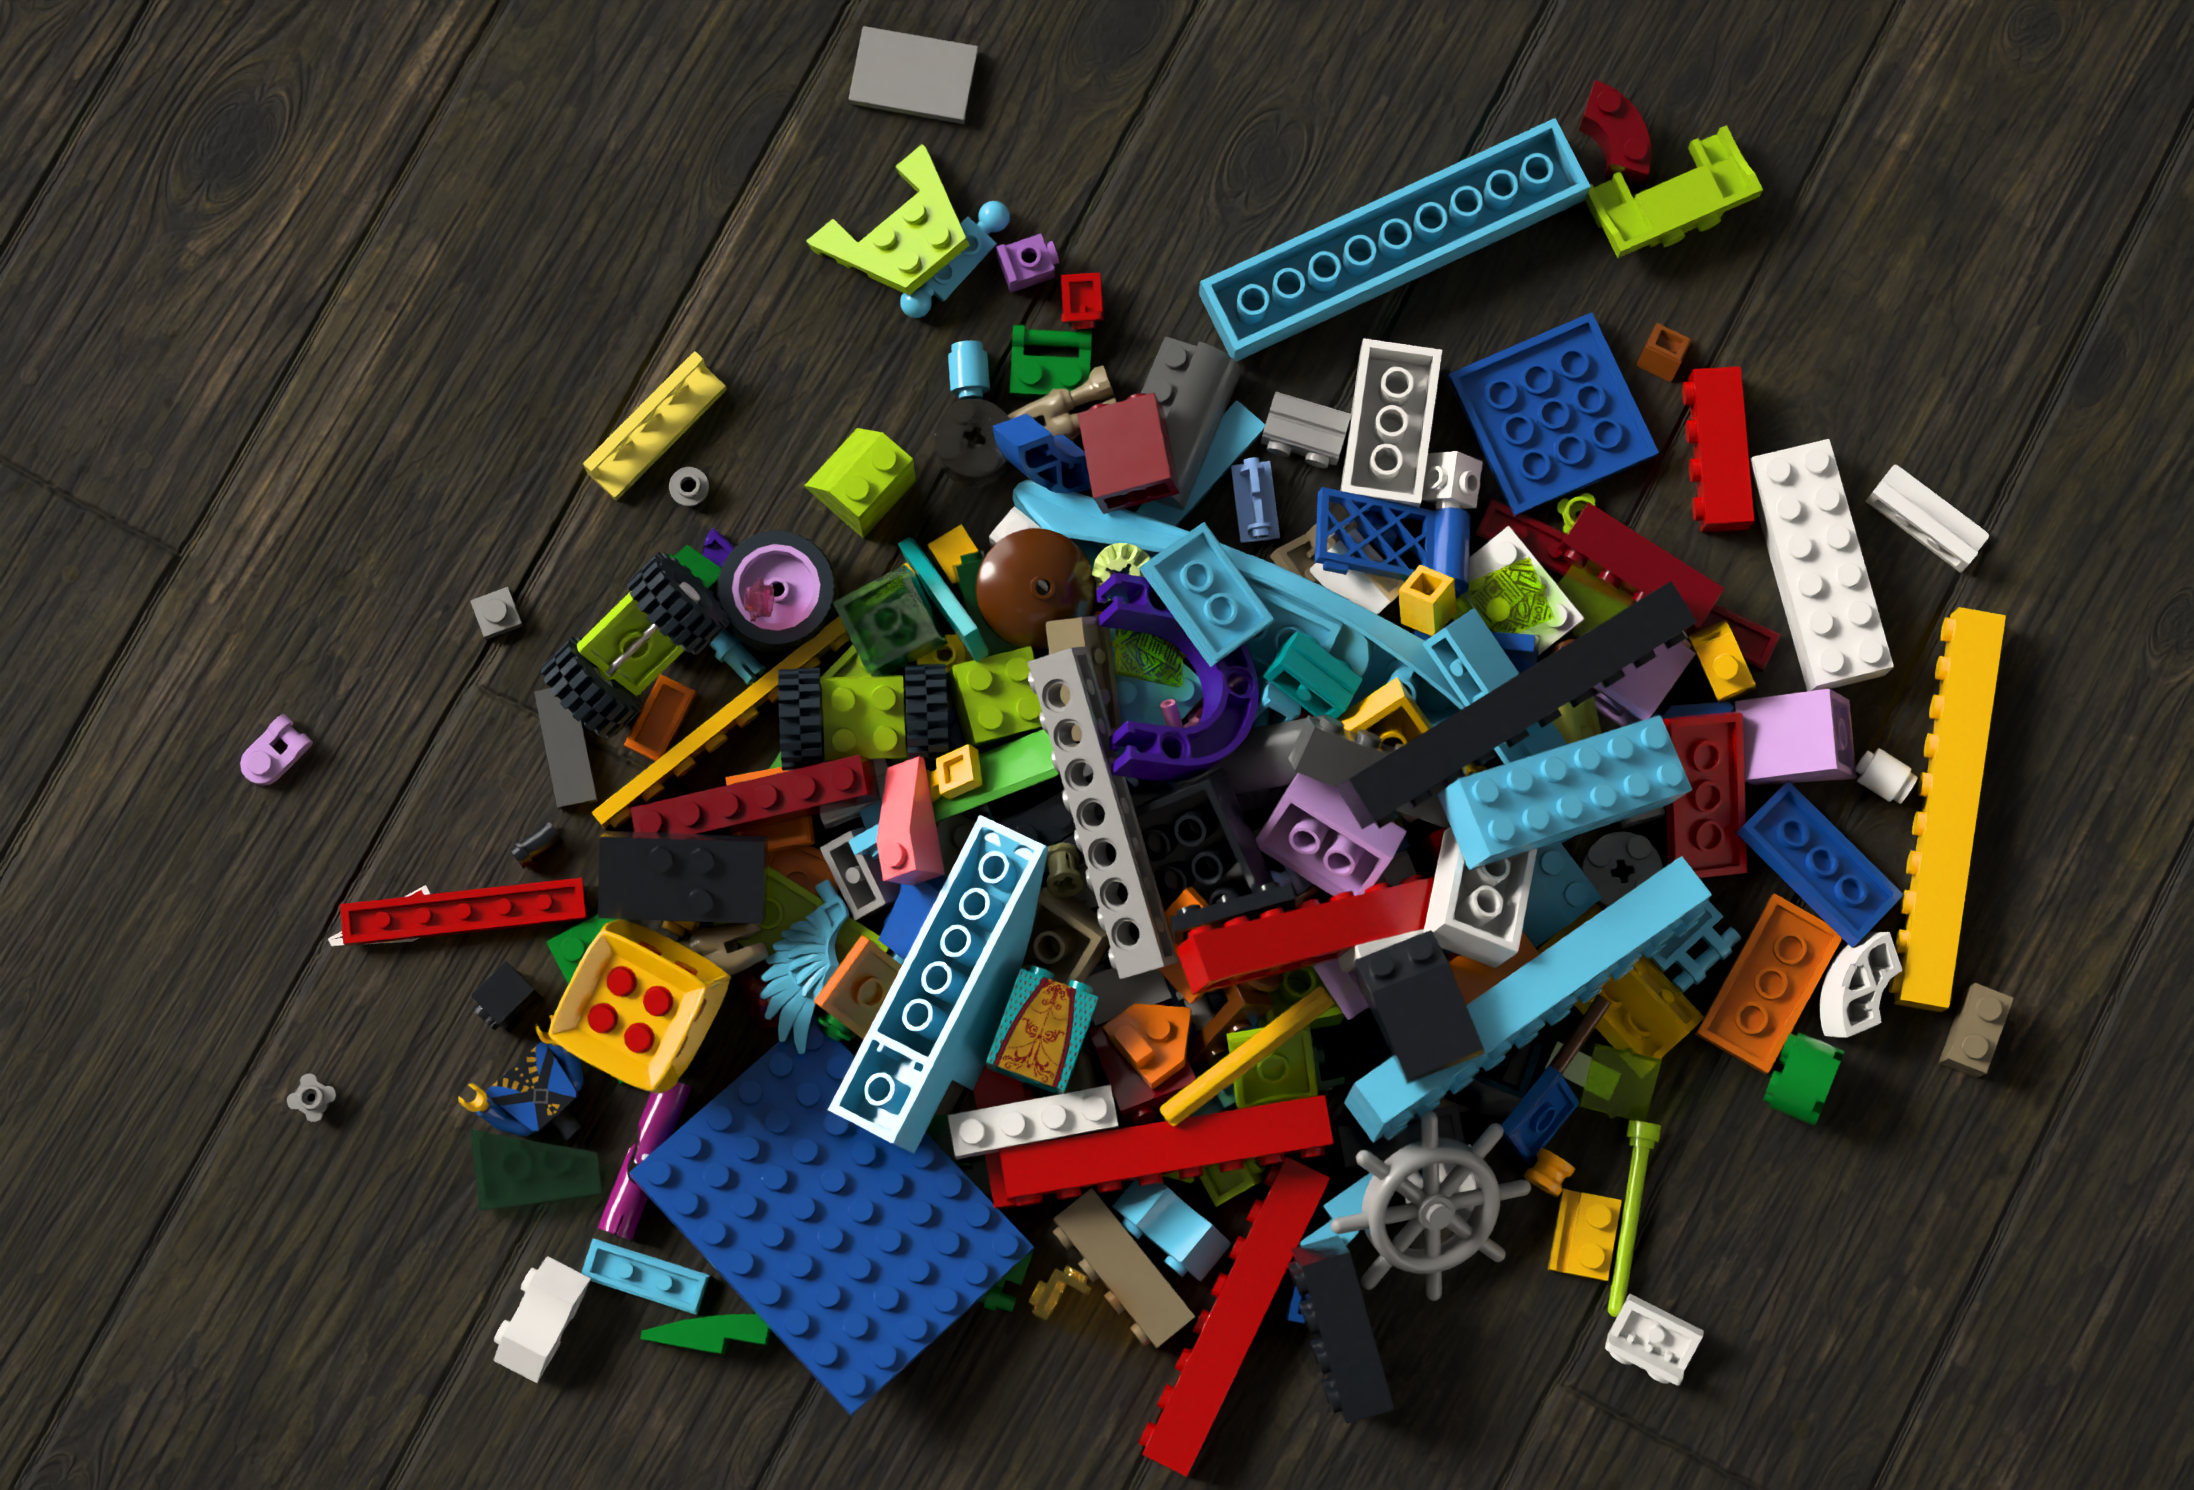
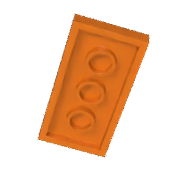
M1775 893L1772 894L1695 1035L1758 1071L1768 1074L1840 944L1842 937L1823 920Z

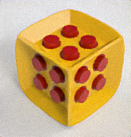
M625 919L614 920L603 926L601 932L584 954L556 1009L548 1035L568 1052L609 1075L637 1088L661 1094L672 1089L677 1084L679 1077L693 1060L723 1002L731 976L705 957L652 929L631 923Z

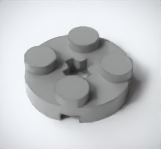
M1621 831L1609 833L1601 837L1589 848L1581 865L1583 873L1602 896L1597 903L1605 907V909L1663 869L1657 850L1646 837ZM1617 862H1624L1626 867L1632 868L1633 874L1628 876L1627 883H1621L1619 877H1612L1611 870L1617 868Z

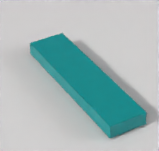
M908 537L898 543L906 562L917 574V580L974 660L977 662L988 656L987 652L989 651L977 626L915 540Z

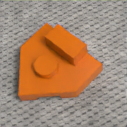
M1134 1003L1105 1024L1102 1030L1104 1035L1153 1090L1185 1067L1189 1029H1191L1193 1016L1192 1008Z

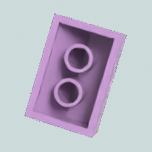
M1297 773L1255 840L1262 852L1330 895L1335 896L1346 891H1353L1356 896L1364 894L1367 888L1376 883L1393 859L1407 831L1393 822L1380 829L1375 823L1362 829L1335 786Z

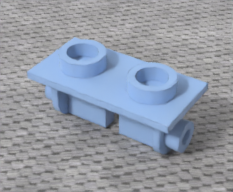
M1253 457L1244 459V464L1231 465L1240 543L1280 539L1270 461L1260 462L1259 458Z

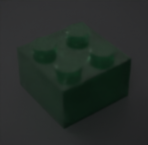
M905 565L833 602L867 673L871 676H887L949 643L915 573Z

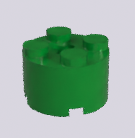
M1789 1033L1778 1064L1785 1067L1782 1073L1774 1070L1763 1101L1770 1103V1109L1815 1126L1845 1050L1802 1033H1798L1797 1036Z

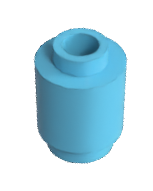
M980 341L956 342L951 345L952 353L948 355L951 393L958 395L961 401L981 400L983 394L990 391L987 352L983 350V343Z

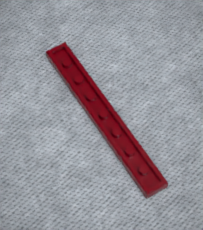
M1493 499L1491 500L1474 537L1488 543L1506 527L1510 526L1546 571L1625 608L1633 604L1631 602L1632 596L1620 588L1617 591L1609 589L1597 580V573L1586 566L1584 569L1576 568L1563 558L1565 553L1560 551L1558 547L1566 536L1565 533L1525 514L1514 517L1508 506ZM1714 604L1703 624L1696 632L1726 620L1746 664L1763 672L1781 634ZM1686 631L1688 637L1692 635L1690 632Z

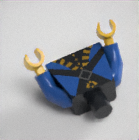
M554 1015L549 1016L551 1021L553 1020ZM536 1024L535 1030L541 1040L536 1047L487 1091L484 1092L476 1084H469L477 1092V1097L473 1102L467 1103L461 1097L458 1100L467 1110L477 1112L481 1118L497 1130L525 1137L533 1132L538 1136H542L553 1127L566 1142H569L585 1127L571 1111L582 1100V1096L579 1093L584 1084L581 1060L558 1045L549 1037V1032H542L538 1024Z

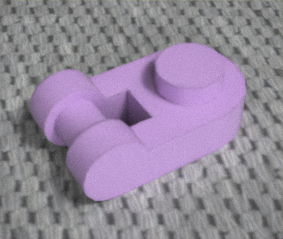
M282 714L269 725L268 729L242 755L240 762L241 771L245 778L255 785H271L312 746L313 741L305 733L299 734L292 727L293 721L285 714ZM280 739L288 745L281 755L272 747Z

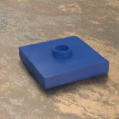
M1549 1065L1501 1125L1505 1139L1518 1157L1528 1164L1536 1159V1154L1540 1148H1544L1579 1105V1100L1559 1071Z

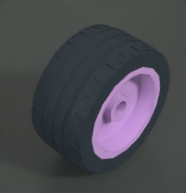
M774 530L761 532L746 538L729 553L718 577L717 600L724 607L722 610L729 617L727 619L730 621L728 628L743 644L765 654L789 655L804 643L817 636L824 627L833 621L838 607L839 591L832 564L817 545L799 534ZM781 588L783 594L779 597L773 596L772 591L774 589Z

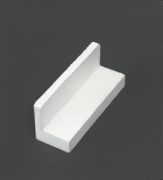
M1898 465L1891 467L1866 500L1868 504L1960 573L1972 562L1979 553V549L1989 538V534Z

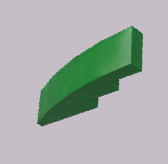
M725 1314L681 1320L646 1329L641 1332L640 1339L725 1355L728 1339L768 1346L771 1329L757 1314Z

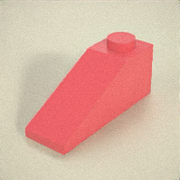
M919 756L891 766L886 771L876 841L883 881L913 886L945 875L924 757Z

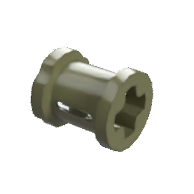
M1058 843L1048 847L1045 864L1049 869V876L1047 877L1046 885L1048 892L1054 896L1070 897L1079 893L1083 887L1082 875L1077 870L1080 854L1074 845Z

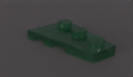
M470 1129L480 1211L603 1195L598 1153Z

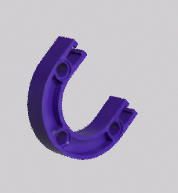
M1114 572L1096 590L1099 603H1106L1107 599L1113 600V603L1099 615V626L1153 634L1167 640V642L1176 646L1177 649H1180L1190 661L1199 677L1203 690L1204 705L1199 723L1191 727L1178 728L1126 721L1109 737L1110 750L1119 751L1120 746L1126 747V751L1111 764L1112 775L1163 782L1184 781L1198 777L1211 770L1235 750L1246 738L1254 723L1258 708L1259 692L1257 674L1250 652L1244 643L1210 667L1145 577Z

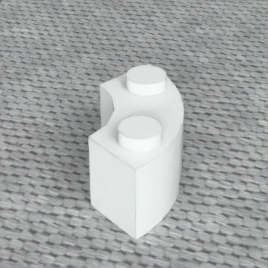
M1868 932L1853 948L1847 944L1831 963L1826 973L1820 996V1019L1824 1036L1849 1037L1881 1023L1879 1005L1882 991L1892 977L1903 971L1890 932Z
M548 1256L538 1270L532 1267L521 1285V1290L525 1291V1294L511 1322L503 1321L495 1335L494 1342L499 1344L493 1361L537 1383L557 1351L564 1329L570 1320L574 1318L591 1278Z

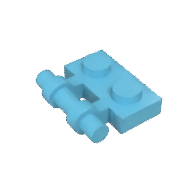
M1709 901L1703 906L1706 912L1697 919L1698 923L1680 937L1674 932L1675 934L1665 942L1666 946L1650 957L1662 972L1666 971L1674 962L1681 968L1682 972L1672 983L1682 993L1693 983L1698 985L1706 978L1705 972L1719 959L1724 961L1732 954L1731 948L1741 940V936L1732 927L1728 928L1721 936L1712 928L1724 916ZM1702 938L1707 943L1708 948L1693 960L1686 951Z

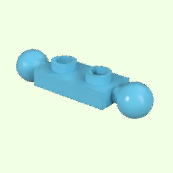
M998 201L985 203L979 211V222L977 224L969 217L962 221L960 225L970 246L910 296L905 293L902 294L900 305L907 316L912 318L925 316L931 308V297L933 295L941 302L945 301L997 244L988 234L990 232L1002 231L1009 223L1010 214L1003 203Z

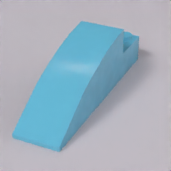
M981 815L979 816L828 1110L905 1150L915 1153L951 1081L953 1080L971 1090L974 1089L987 1061L1024 960L1032 932L1048 847Z

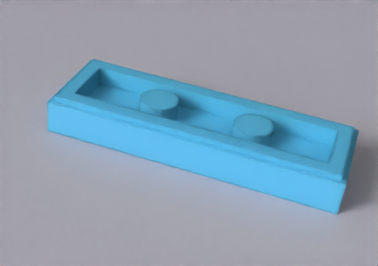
M594 1238L592 1239L581 1274L591 1278L590 1281L696 1315L699 1313L710 1279V1275Z

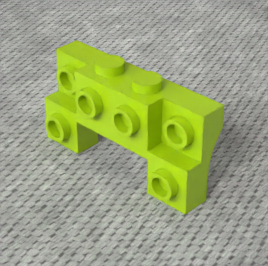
M1727 125L1719 128L1716 135L1702 141L1696 138L1690 142L1688 149L1697 166L1696 169L1635 195V198H1633L1621 172L1614 174L1610 181L1596 187L1590 184L1591 187L1585 201L1598 228L1603 227L1617 258L1647 245H1650V247L1663 243L1664 247L1673 245L1685 238V232L1697 227L1699 231L1710 229L1721 221L1720 217H1722L1725 211L1760 196L1763 191L1755 172L1743 158Z

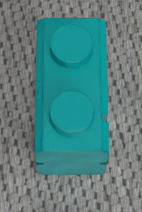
M1299 630L1280 646L1273 658V662L1269 665L1263 676L1312 715L1321 716L1327 714L1334 719L1347 709L1353 694L1357 691L1363 680L1352 671L1351 666L1347 662L1336 659L1320 646L1317 639L1304 635Z

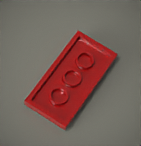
M1725 712L1663 719L1692 788L1691 791L1666 806L1668 865L1682 856L1699 878L1747 873L1746 842L1736 834L1746 823L1743 713Z

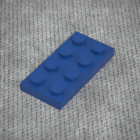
M1789 781L1736 832L1852 948L1860 942L1904 895Z

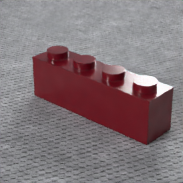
M1589 502L1582 509L1558 547L1560 551L1565 553L1563 558L1568 563L1579 569H1584L1586 566L1598 574L1597 580L1604 586L1614 591L1620 588L1630 594L1633 604L1672 581L1697 623L1684 630L1691 634L1701 627L1724 590L1719 584Z

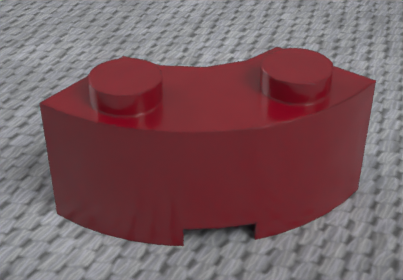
M1595 80L1587 100L1579 131L1592 137L1602 149L1606 161L1605 178L1612 179L1614 174L1621 172L1626 184L1642 189L1651 165V142L1646 124L1636 107L1622 93L1603 82Z

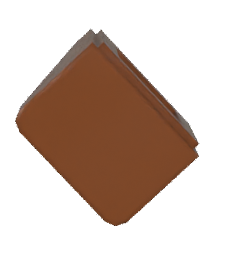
M1656 323L1637 362V366L1671 382L1681 365L1692 339Z

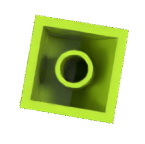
M857 428L804 487L864 539L916 482L914 462L911 456L883 432Z

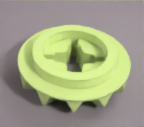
M1116 543L1106 547L1095 559L1091 574L1095 578L1096 590L1115 572L1114 570L1120 572L1123 567L1126 568L1128 563L1131 564L1129 575L1145 577L1139 570V567L1151 558L1141 548L1128 543Z

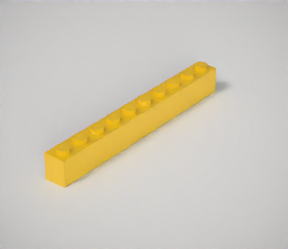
M1958 607L1950 615V618L1945 617L1943 621L1941 641H1946L1944 656H1939L1935 670V679L1941 680L1939 695H1933L1929 711V717L1935 719L1933 734H1927L1924 745V757L1929 758L1927 773L1922 772L1918 785V796H1923L1922 810L1915 813L1912 826V835L1918 836L1916 851H1910L1906 867V873L1912 875L1910 890L1904 891L1901 901V913L1906 914L1904 930H1898L1895 941V949L1900 954L1899 961L1903 971L1892 977L1889 982V992L1895 993L1893 1004L1935 1012H1943L1950 1005L2006 615Z

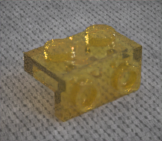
M1066 1266L1063 1272L1055 1268L1048 1283L1039 1281L1029 1300V1304L1034 1306L1032 1316L1047 1323L1066 1287L1088 1298L1092 1291V1288L1086 1285L1088 1277L1069 1266Z

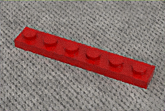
M583 878L340 904L343 944L345 946L588 919Z

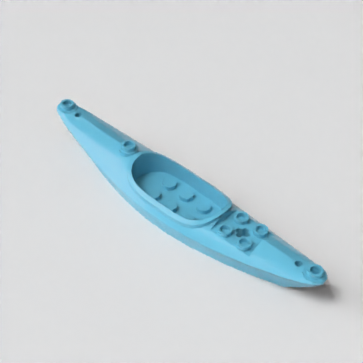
M1032 480L1018 483L1013 491L1012 499L1015 507L1042 529L1058 532L1072 540L1083 551L1089 560L1092 570L1099 553L1112 544L1128 543L1135 545L1145 551L1150 558H1153L1189 533V531L1127 509L1103 514L1095 500L1091 497L1076 492L1055 493L1049 491L1046 487L1036 484ZM1221 544L1276 620L1245 642L1255 666L1257 680L1267 671L1280 646L1299 630L1304 635L1317 639L1325 651L1336 659L1347 662L1351 666L1352 671L1363 679L1357 691L1353 694L1347 709L1396 677L1407 685H1404V687L1433 727L1465 708L1423 646V639L1328 588L1275 564ZM1128 563L1126 568L1123 567V569L1120 572L1116 570L1114 571L1117 573L1129 575V569L1131 567V564Z

